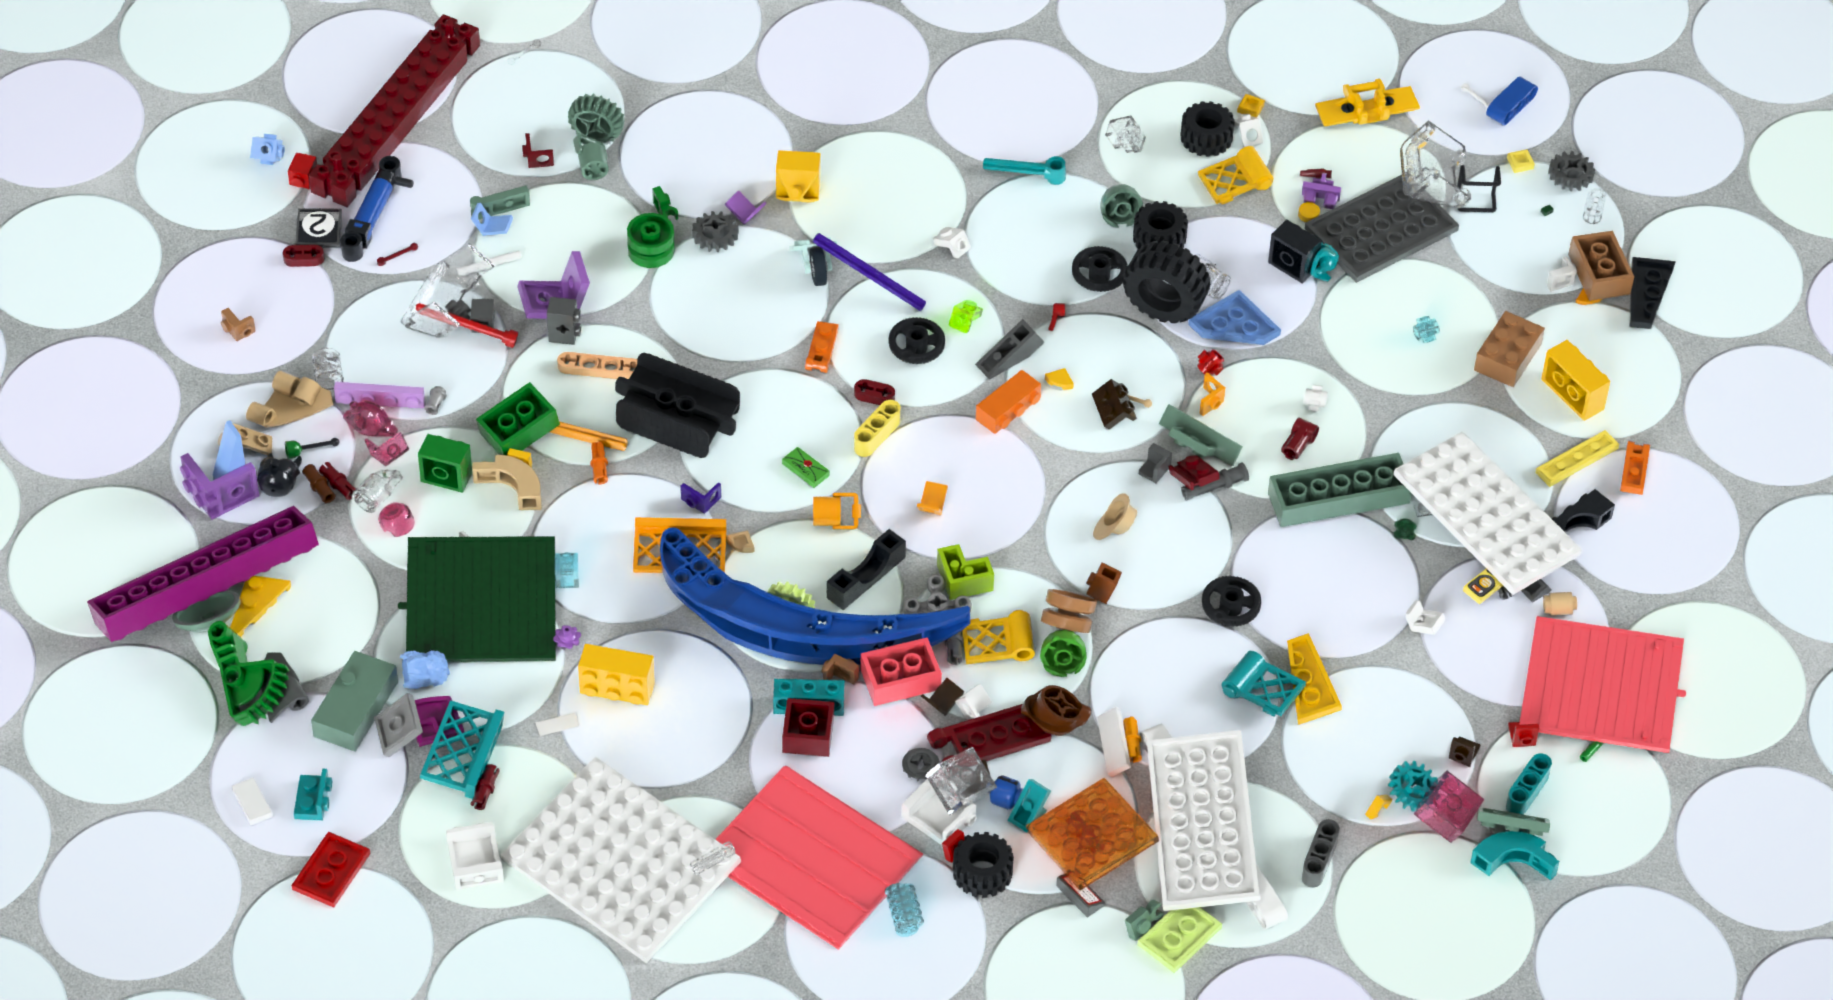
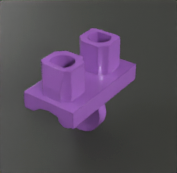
M1322 173L1321 179L1313 178L1312 182L1303 181L1304 203H1315L1316 198L1324 199L1323 207L1334 209L1337 201H1340L1341 187L1333 186L1334 181L1326 180L1327 174Z

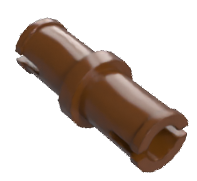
M306 465L302 473L310 482L311 489L318 493L325 504L332 502L336 495L328 486L325 476L320 475L315 465Z

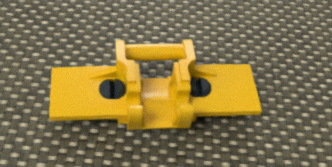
M1380 78L1375 79L1373 82L1351 86L1344 84L1343 93L1345 98L1315 103L1323 126L1348 122L1362 125L1388 120L1390 115L1420 109L1411 86L1385 90V86ZM1376 90L1374 98L1362 101L1358 94L1359 92Z

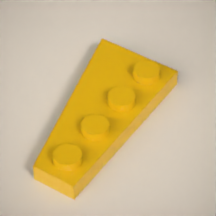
M1309 633L1287 640L1291 675L1306 681V686L1295 699L1298 725L1341 711L1342 705Z

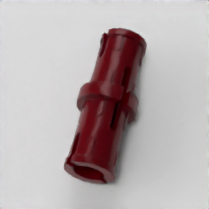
M325 462L328 468L323 464L320 466L319 473L325 476L330 482V486L335 490L337 489L347 500L352 499L349 494L353 497L357 495V488L347 480L344 473H339L330 462Z
M487 764L482 778L477 782L476 792L470 803L476 810H484L490 794L494 792V784L500 772L499 768L496 769V765Z

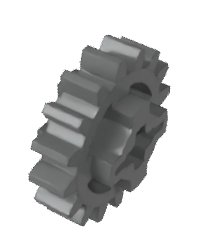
M1564 151L1562 156L1556 154L1555 159H1551L1548 169L1549 179L1555 180V186L1562 185V190L1568 187L1570 191H1573V188L1581 191L1582 186L1588 188L1589 183L1593 182L1595 174L1594 163L1588 162L1589 157L1582 158V153L1574 155V152L1571 151L1570 155H1567Z
M711 211L709 216L703 213V218L697 217L696 223L692 224L694 243L700 244V249L708 247V252H711L712 249H716V252H719L720 248L728 250V245L734 246V241L738 240L739 226L736 225V219L731 220L730 214L723 216L722 211L718 215Z

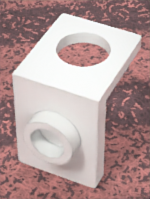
M1250 114L1239 115L1238 119H1235L1234 126H1238L1240 129L1243 147L1263 143L1259 118L1250 116ZM1249 129H1254L1257 132V137L1253 141H1249L1246 138V133Z
M977 684L955 700L967 720L979 717L978 713L992 704V700L981 684Z

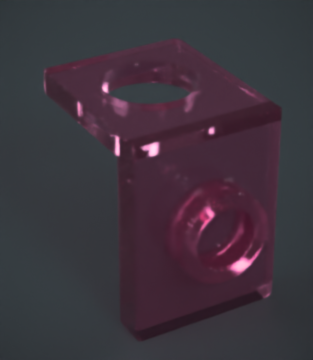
M401 432L379 447L368 438L364 440L371 456L385 467L409 450Z

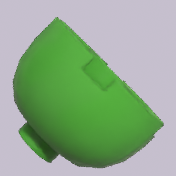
M1065 629L1049 634L1044 639L1040 650V659L1043 667L1047 672L1059 677H1067L1066 673H1079L1085 666L1087 659L1086 647L1082 638L1073 631Z

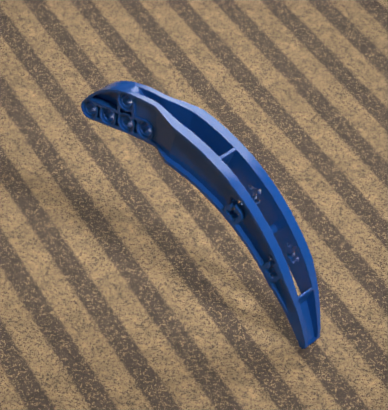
M668 528L663 531L661 536L660 556L662 572L668 587L675 596L724 638L768 656L794 662L823 665L825 661H830L832 656L837 654L845 659H851L860 665L861 653L877 650L875 648H885L886 645L889 647L928 637L932 647L962 631L971 623L970 607L968 606L930 613L894 615L846 614L803 606L774 596L750 583L732 579L710 561L677 528ZM885 625H886L887 627L892 626V629H889V628H885V629H884V626H885Z

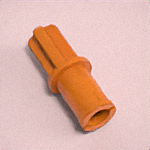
M601 441L593 442L591 445L592 460L590 461V466L593 467L594 483L596 484L598 479V484L601 485L608 481L606 470L608 460L605 458L603 443Z

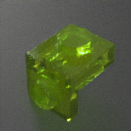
M964 300L953 307L948 325L963 333H968L972 321L982 316L983 308L977 306V303L974 301Z

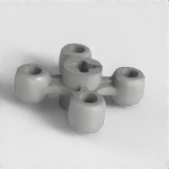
M939 574L931 575L927 580V589L931 593L927 601L921 602L916 598H908L903 603L904 614L938 612L964 606L970 607V612L972 609L971 600L967 596L962 595L958 596L955 600H947V597L942 594L945 590V580Z

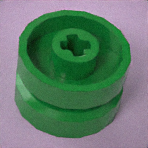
M644 213L636 216L629 222L627 227L628 256L632 262L645 268H658L666 265L673 258L675 253L674 226L667 217L657 213Z

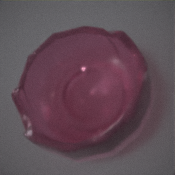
M389 503L381 509L378 516V522L384 532H391L394 537L408 534L415 525L411 509L404 503Z

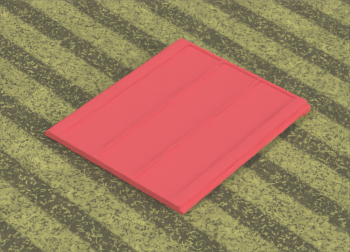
M783 766L715 839L741 857L740 864L727 877L838 950L923 856V853L788 766Z

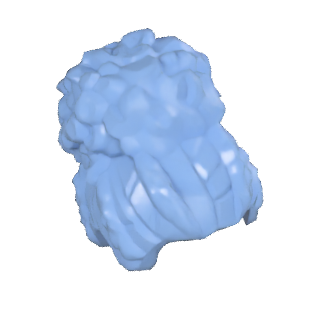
M431 650L427 653L407 651L400 655V659H403L402 674L404 677V688L418 689L429 685L435 687L442 685L444 681L446 682L448 675H450L447 666L448 661L445 659V655L439 651Z

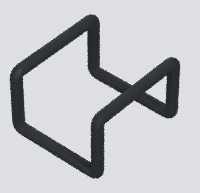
M1460 166L1456 190L1457 209L1459 211L1493 213L1497 210L1495 193L1496 187L1501 185L1500 166H1496L1493 182L1466 181L1465 166ZM1461 185L1492 186V208L1461 207Z

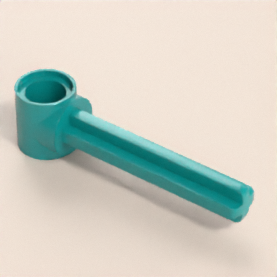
M1059 156L1049 158L1045 164L984 158L983 169L1044 175V179H1047L1053 185L1062 184L1066 180V162Z

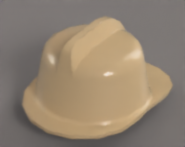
M1121 493L1112 500L1107 511L1094 528L1093 537L1096 540H1102L1111 533L1123 534L1130 529L1138 512L1130 505V499L1127 494Z

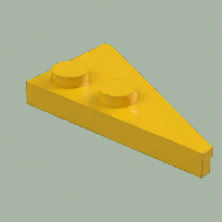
M252 576L249 580L245 581L240 595L241 604L234 614L230 628L240 637L243 636L244 630L251 623L255 624L266 613L267 609L277 602V597L285 590L288 592L291 589V581L261 576Z

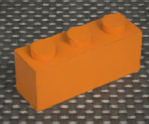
M1020 370L976 405L975 420L994 434L1001 429H1005L1013 419L1020 417L1028 407L1035 405L1040 400L1041 383L1025 371Z

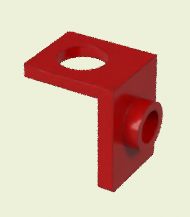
M1520 722L1508 723L1512 747L1536 746L1540 729L1539 724L1519 725Z

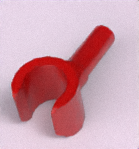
M1054 303L1053 315L1048 330H1054L1058 316H1065V303Z

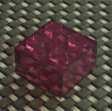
M1446 770L1434 781L1413 814L1452 843L1465 831L1483 803L1484 798Z

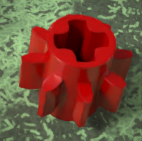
M1204 349L1198 356L1199 363L1197 367L1202 373L1206 374L1208 372L1210 375L1215 374L1217 376L1224 369L1222 367L1224 358L1216 350L1212 349L1207 352Z

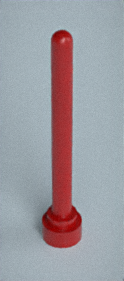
M418 303L415 306L418 312L500 339L507 347L514 348L519 334L518 331L510 329V331L505 330L504 332L422 303Z

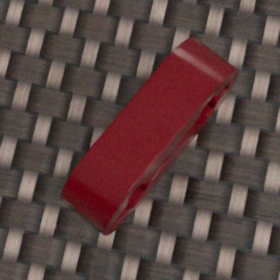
M290 245L285 247L282 252L284 263L290 267L319 266L325 259L324 250L319 245Z
M861 379L854 384V396L857 400L881 405L886 400L895 401V389L889 384Z

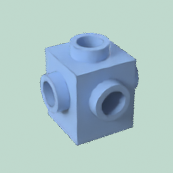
M265 133L264 137H253L250 158L261 159V164L273 165V162L280 161L284 156L285 146L282 145L283 140L276 139L277 135Z

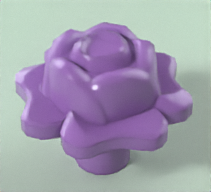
M564 625L561 629L555 630L556 635L553 641L557 643L558 647L572 649L573 645H579L581 633L577 632L576 627Z

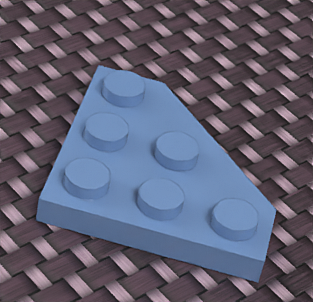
M1240 290L1196 314L1188 322V325L1202 338L1265 345L1281 335V329Z

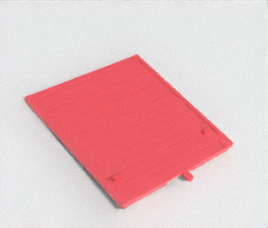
M1537 616L1519 725L1539 724V733L1669 753L1676 697L1686 696L1685 690L1678 689L1684 638Z

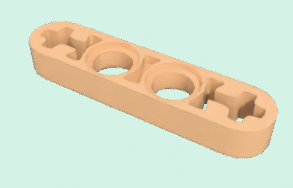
M563 352L558 356L557 364L558 370L564 374L610 379L624 377L629 379L633 373L631 369L637 366V359ZM587 362L595 364L591 368H586L583 365ZM612 364L615 365L617 368L614 370H607L605 367L607 365Z

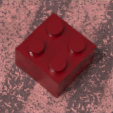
M787 698L782 734V753L829 757L834 724V702Z

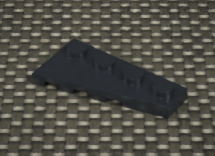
M1632 257L1631 271L1634 275V280L1630 293L1629 327L1652 328L1676 261Z

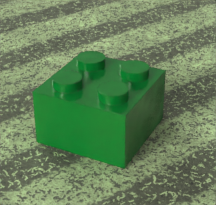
M427 433L418 452L420 481L463 493L473 473L470 444Z

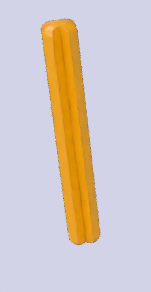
M560 421V425L550 431L553 434L589 443L601 441L605 447L625 451L628 446L627 438Z

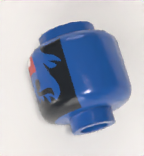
M1004 775L997 777L995 781L991 780L987 788V794H990V802L1007 810L1015 806L1023 791L1018 780Z

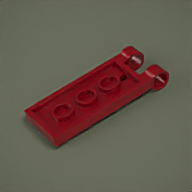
M1022 704L944 728H936L928 733L927 739L933 749H940L951 741L957 755H949L940 762L944 774L948 776L950 773H959L963 768L979 764L982 760L989 761L1051 742L1052 735L1042 730L1030 717L1021 713Z

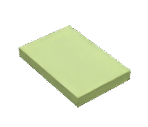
M1201 907L1170 910L1138 940L1137 945L1175 973L1222 929V923Z

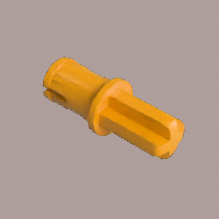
M1130 716L1129 718H1124L1123 725L1130 762L1132 757L1133 763L1142 760L1140 749L1142 738L1138 733L1137 720Z

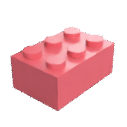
M928 637L861 653L860 671L874 706L934 692L941 685L942 673Z

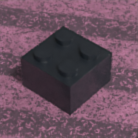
M1286 219L1271 234L1268 263L1303 284L1311 276V267L1316 254L1321 249L1322 240Z

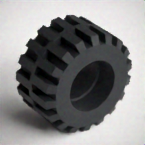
M1201 101L1200 104H1192V107H1188L1182 115L1181 143H1183L1186 149L1189 148V152H1195L1198 156H1218L1219 153L1226 152V149L1231 147L1233 141L1235 119L1232 112H1229L1227 107H1222V104H1214L1212 101H1209V103Z
M1154 201L1153 204L1147 203L1145 207L1141 206L1139 212L1135 214L1133 227V242L1136 243L1137 249L1154 241H1158V243L1168 241L1169 244L1176 243L1180 245L1179 247L1184 248L1188 229L1186 213H1183L1180 207L1176 208L1175 204H1167L1168 202L1163 201V203Z
M975 832L974 836H965L964 841L960 840L954 849L952 872L956 885L959 888L963 887V892L966 894L971 892L973 897L982 895V898H987L989 894L992 897L996 896L997 891L1002 893L1005 887L1011 883L1013 875L1014 855L1011 846L1007 845V841L1004 838L999 839V835L995 833L992 836L989 835V832H984V834ZM986 861L993 864V866L979 868L974 866L973 863Z

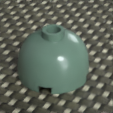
M1126 184L1111 186L1104 192L1100 201L1103 219L1107 224L1119 228L1118 224H1127L1126 227L1133 225L1136 212H1139V208L1143 206L1139 193L1135 188Z

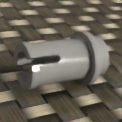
M435 386L429 392L430 397L424 410L430 415H437L442 401L447 398L446 390L441 386Z

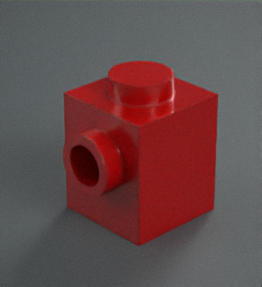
M295 153L287 170L289 185L310 189L309 174L317 166L316 156Z

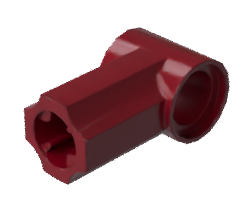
M1298 417L1292 426L1291 434L1281 448V452L1287 459L1292 461L1299 459L1307 445L1315 441L1319 432V426Z

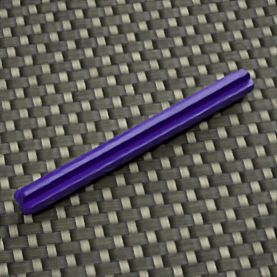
M817 233L814 237V244L919 311H922L925 307V300L821 233Z

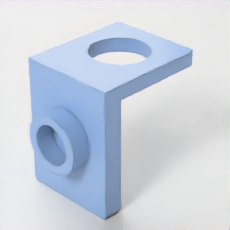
M477 203L471 220L483 236L507 234L513 216H490L482 204ZM479 212H481L483 216L482 223H480L478 220Z

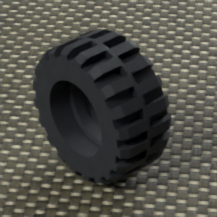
M1154 241L1141 246L1136 251L1124 272L1123 287L1127 297H1130V302L1133 306L1136 305L1141 313L1148 314V317L1152 319L1156 318L1164 323L1170 321V323L1187 321L1197 314L1210 290L1209 273L1206 272V266L1200 262V258L1197 255L1191 254L1189 249H1183L1176 243L1169 244L1168 241H1161L1160 243Z

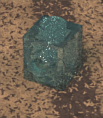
M555 553L556 588H579L578 553Z

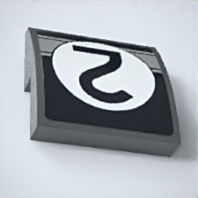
M298 209L296 245H319L322 248H340L342 209Z

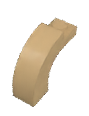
M495 455V462H472L474 483H503L509 485L518 494L519 510H541L540 482L537 474L528 464L507 455Z

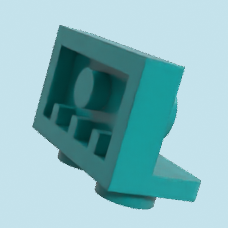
M322 768L321 776L300 775L294 819L323 821L324 811L329 810L327 792L332 791L333 783L332 777H328L327 769Z

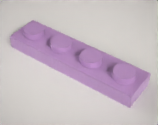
M335 382L334 385L336 403L408 408L425 407L424 387Z

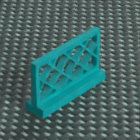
M450 700L420 773V779L465 792V797L473 799L477 782L482 778L485 766L490 760L503 727L505 712L496 709L494 713ZM452 710L463 712L465 717L454 720L451 715ZM481 717L487 719V723L477 727L473 719ZM469 722L472 730L462 733L458 725ZM454 728L457 735L447 739L443 732ZM476 734L479 742L469 746L465 738ZM461 740L465 748L454 752L450 744ZM446 746L450 754L439 758L436 750ZM469 753L472 761L462 765L458 757ZM454 759L458 767L446 770L443 762ZM439 765L442 773L437 775L427 773L429 768ZM461 771L464 776L463 783L452 780L450 775Z

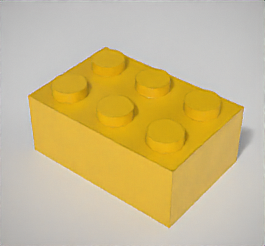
M1568 340L1547 350L1541 380L1584 421L1603 411L1611 382L1607 375L1596 368L1593 362L1587 359Z
M585 643L578 664L581 694L591 697L608 698L613 701L631 702L635 705H649L655 685L653 655Z

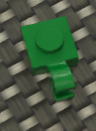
M660 186L652 188V201L657 212L667 218L669 215H672L678 220L677 208L669 206L671 205L669 195L664 193Z

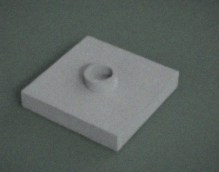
M408 692L374 717L382 752L387 757L392 756L423 733L414 696Z

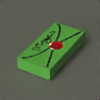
M796 447L782 458V464L813 488L830 476V471L799 447Z

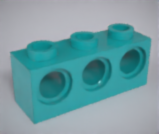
M774 679L773 714H785L787 698L834 702V716H844L845 680Z

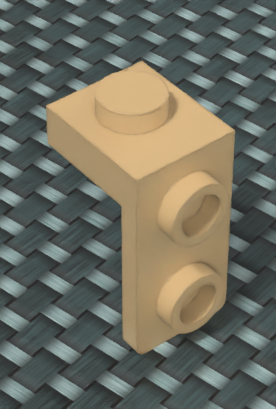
M233 423L241 435L244 448L267 456L272 453V436ZM223 432L220 434L218 438L217 444L219 446L221 443Z

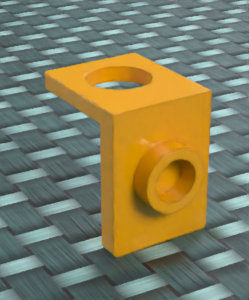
M1208 372L1204 376L1203 388L1210 394L1201 399L1199 414L1202 416L1211 410L1217 409L1224 402L1226 387ZM1209 382L1214 384L1216 390L1211 388Z
M926 481L921 503H917L919 511L941 515L948 486Z

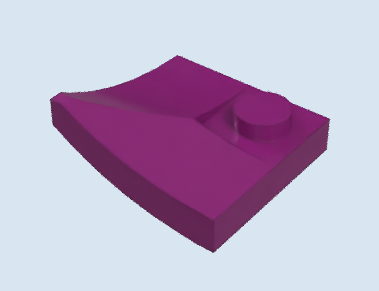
M435 696L415 700L423 733L416 737L419 747L433 743L450 700L453 701L451 696ZM453 709L451 713L453 719H460L457 710ZM463 724L458 725L461 732L464 733ZM454 728L443 732L447 739L457 735Z

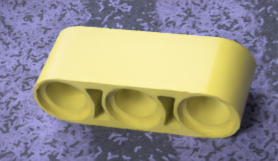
M884 401L855 431L854 452L858 456H870L899 426L900 404L897 401Z

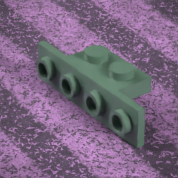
M1170 404L1167 405L1159 422L1161 426L1170 430L1168 435L1174 438L1176 444L1182 447H1190L1193 449L1192 453L1202 458L1205 456H1215L1234 466L1243 448L1242 445Z

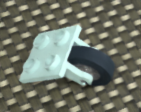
M809 240L794 241V246H789V250H801L805 273L812 275L815 286L826 285L827 272L832 270L830 253L816 244L810 243Z

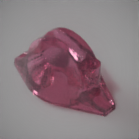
M369 400L352 401L349 404L350 410H347L343 415V419L352 428L366 436L395 437L398 433V429L389 419L384 409Z

